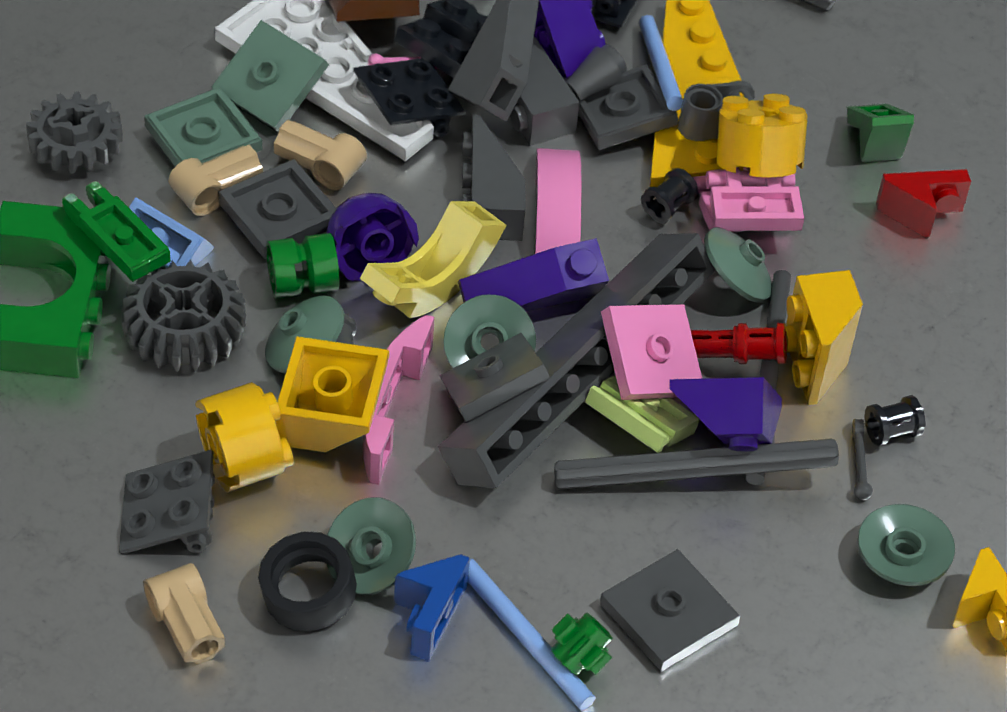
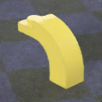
M450 201L435 231L418 251L399 262L368 263L360 279L374 289L372 294L379 301L395 306L409 318L422 316L437 309L460 291L458 285L460 279L474 275L480 270L492 253L507 225L475 201Z

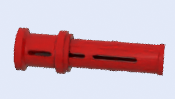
M739 323L738 326H734L733 330H691L697 358H734V362L739 364H747L748 360L776 359L778 364H786L787 331L785 323H777L776 327L748 328L746 323Z

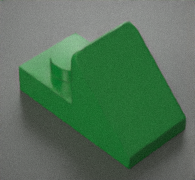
M889 104L847 107V124L860 129L861 161L866 163L901 159L914 125V114Z

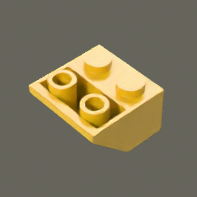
M850 270L797 276L793 295L787 298V353H790L793 361L792 375L795 386L797 388L802 387L808 405H815L820 401L849 362L863 306Z

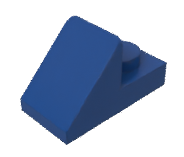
M460 554L402 571L396 575L394 602L399 606L412 610L406 627V632L412 634L411 655L430 661L468 586L470 557Z

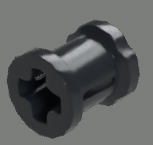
M673 168L665 175V181L657 187H649L641 196V204L645 212L654 221L667 223L672 219L676 209L683 204H691L697 199L699 194L698 186L692 176L683 169Z
M913 395L902 397L900 403L884 407L878 404L869 405L864 413L867 433L871 441L877 446L887 444L890 438L909 434L912 437L923 435L926 426L923 408L918 399Z

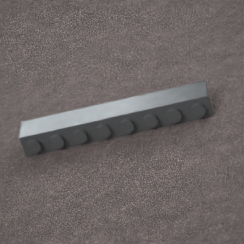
M699 233L659 234L536 352L550 376L547 381L470 422L464 421L438 446L458 485L497 488L586 400L592 386L599 387L602 381H605L614 372L601 316L602 310L608 306L681 305L716 271L708 258Z

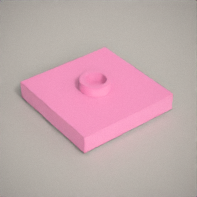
M684 304L608 306L601 311L621 400L678 398L669 389L670 379H702Z

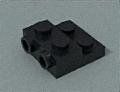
M465 0L435 1L427 4L423 19L398 26L394 42L454 78L488 16L478 13L477 9Z

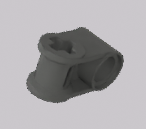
M740 80L730 83L691 85L684 94L678 130L684 137L693 141L718 139L719 111L722 107L723 98L727 96H740L739 93H742L743 97L754 100L755 91L750 83Z

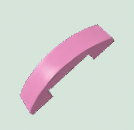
M537 148L536 237L534 254L554 247L577 243L581 240L580 151Z
M424 315L413 322L387 348L390 356L370 432L363 435V459L370 483L379 485L393 450L394 419L387 418L386 415L402 376L420 380L433 347L434 316Z

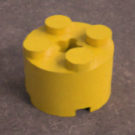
M766 94L763 97V101L749 100L741 96L724 97L719 111L717 164L724 170L736 173V166L750 168L749 176L783 177L795 174L797 166L801 169L804 167L808 118L806 110L790 105V97L783 94Z
M250 382L195 402V406L204 411L196 415L204 451L213 450V465L220 464L225 473L224 476L217 478L225 492H230L282 474L285 467L294 464L293 454L288 441L284 437L280 439L275 421L281 419V413L272 392L264 394L260 386Z

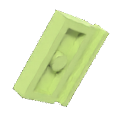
M616 375L602 381L599 388L595 385L592 386L585 400L586 404L657 453L662 451L664 445L670 447L694 434L700 421L696 415L671 398L621 400Z

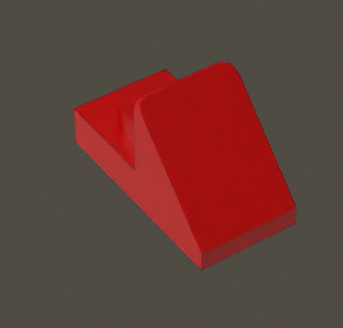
M967 169L883 174L876 207L883 214L928 238L932 232L936 213L963 212L971 179Z

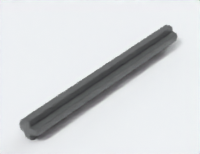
M832 438L758 444V450L749 452L733 451L729 447L562 460L555 463L554 474L555 484L559 489L835 467L838 465L839 451L836 440Z

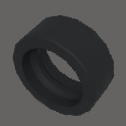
M299 532L284 537L269 548L260 563L258 581L267 610L279 624L296 631H316L331 626L346 615L355 600L357 582L348 551L337 539L321 532ZM306 562H323L335 569L337 575L336 582L328 592L319 598L309 601H292L283 597L278 587L280 580L286 572L296 565Z

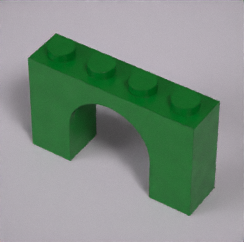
M2 201L0 208V265L54 271L66 277L72 285L62 296L42 305L15 306L0 304V370L79 378L83 361L91 360L94 333H91L92 325L99 326L101 322L103 303L102 298H99L101 291H108L111 266L107 264L109 257L80 227L73 223L63 207Z

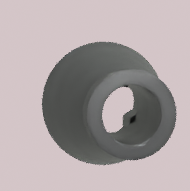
M605 44L601 48L594 47L565 82L578 101L581 102L584 98L621 81L622 74L627 70V66L620 53L611 45Z

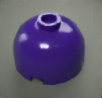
M361 193L349 197L336 208L330 217L326 232L331 233L333 236L340 271L347 279L352 281H362L360 277L368 263H394L405 260L412 251L413 244L417 248L419 241L417 224L409 212L397 201L380 193Z

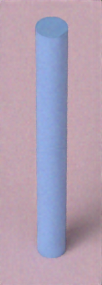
M645 15L640 18L639 26L668 109L677 111L682 107L683 98L656 22L652 16Z
M470 559L468 583L573 703L580 710L590 707L596 698L577 675L568 670L551 651L552 647L478 563L474 559Z

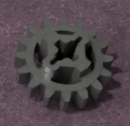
M75 92L72 99H66L62 94H57L56 103L52 104L46 100L42 101V111L32 110L31 122L26 123L30 152L37 153L40 164L51 160L52 170L55 171L60 169L62 165H67L70 173H75L77 166L81 165L88 171H93V162L98 161L104 165L108 164V153L118 154L119 143L123 142L119 112H112L109 101L99 105L97 95L94 94L87 100L81 99L80 92Z

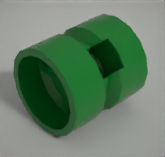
M331 233L305 236L302 243L299 244L293 238L267 241L268 275L275 299L300 296L304 288H308L313 294L339 290V266L336 247ZM302 262L303 270L296 271L295 264Z

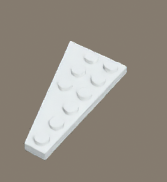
M253 0L215 28V41L237 53L258 23L263 20L324 58L329 67L306 96V99L402 160L407 161L433 140L434 126L429 120L390 126L353 72L354 67L368 66V58L372 53L345 21L336 22L335 16L326 6L325 0Z

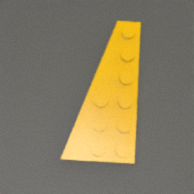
M666 0L662 41L682 98H684L686 89L691 85L742 81L710 1ZM679 109V110L676 111L677 114H678V121H679V116H680L681 109ZM678 125L655 132L650 187H657L665 181V175L673 168L683 169L692 177L704 176L709 170L721 169L723 171L724 169L716 162L718 139L706 141L687 139L678 130ZM736 166L739 168V171H743L744 167Z

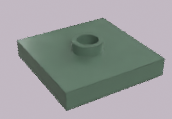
M261 20L211 88L221 87L237 107L276 132H279V128L287 119L290 120L329 67V64L324 58Z
M221 87L144 115L146 129L174 166L189 158H197L202 163H205L241 146L250 145L256 153L262 151L261 137Z

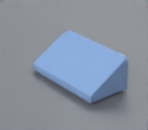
M137 197L129 206L167 245L170 250V259L177 266H186L190 259L194 266H196L213 250L214 246L205 238ZM169 262V263H167V264H165V265H163V266H164L165 268H168L171 262Z

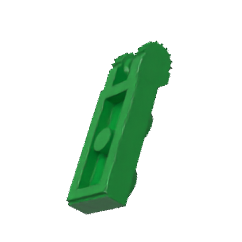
M92 182L85 189L86 195L93 205L92 209H89L75 194L71 193L63 197L62 204L67 216L72 219L77 227H80L132 282L171 262L170 250L167 245L117 195L113 197L98 182Z

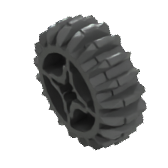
M191 259L186 266H177L171 260L168 268H158L152 271L151 275L139 278L136 284L128 285L126 298H123V304L121 305L122 331L125 333V337L128 338L131 350L139 351L143 361L154 359L158 369L167 363L173 364L176 372L179 371L182 365H191L195 371H197L201 362L214 366L217 355L229 357L232 346H239L242 332H244V327L246 326L245 299L243 298V293H239L236 280H228L224 270L213 272L209 262L199 268L194 266ZM214 310L217 316L213 318L208 313ZM154 312L160 316L155 321L150 318Z

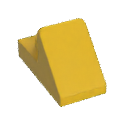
M987 547L979 552L959 603L952 627L957 628L986 618L991 635L996 640H1000L1007 651V574L990 547Z

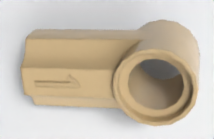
M288 119L279 128L277 138L274 141V154L287 160L295 159L299 165L310 169L314 178L322 186L334 191L343 188L367 158L363 144L352 135L341 133L331 138Z
M247 145L205 163H202L197 158L185 159L173 168L168 182L192 213L196 216H205L220 206L218 191L262 173L263 167L255 150L250 145Z
M193 563L143 580L144 592L151 612L158 622L164 620L184 662H195L197 665L213 659L215 654L225 647V637L207 605L205 587Z

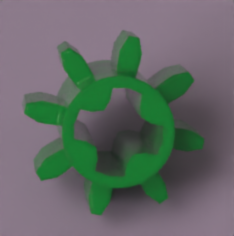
M587 612L580 619H574L567 613L551 630L556 635L554 638L557 640V643L551 648L552 653L575 675H578L584 668L587 671L590 669L596 675L613 658L608 653L609 650L606 647L613 640L612 636Z

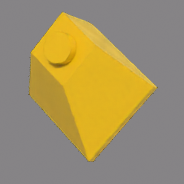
M297 336L277 402L281 413V419L276 421L280 439L286 438L289 446L293 448L327 452L369 433L390 356L389 350Z

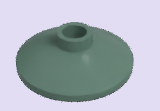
M719 227L712 228L707 232L704 238L705 250L710 262L721 278L734 291L753 302H764L771 296L772 281L763 262L765 260L764 252L759 245L749 239L745 241L735 233Z
M499 295L476 296L462 303L449 318L444 332L445 354L452 368H455L487 351L481 345V339L485 335H495L500 344L521 332L535 351V329L526 311L513 300Z
M316 296L297 304L287 311L277 322L268 337L265 347V357L268 364L274 370L286 373L297 336L336 342L342 331L345 317L344 310L338 301L329 296Z
M365 498L350 504L336 517L327 534L337 539L348 551L357 582L356 594L360 595L378 594L394 586L396 575L409 569L415 553L416 535L410 517L400 506L384 498ZM382 543L381 551L374 558L373 550L375 546ZM326 564L331 576L336 581L335 569Z
M893 504L873 511L865 518L858 533V549L866 565L878 576L900 585L919 586L938 580L949 570L955 555L954 539L945 523L933 513L913 505Z

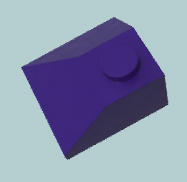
M764 377L670 379L669 389L725 445H729L730 450L749 452L758 450V444H772L782 409V398Z

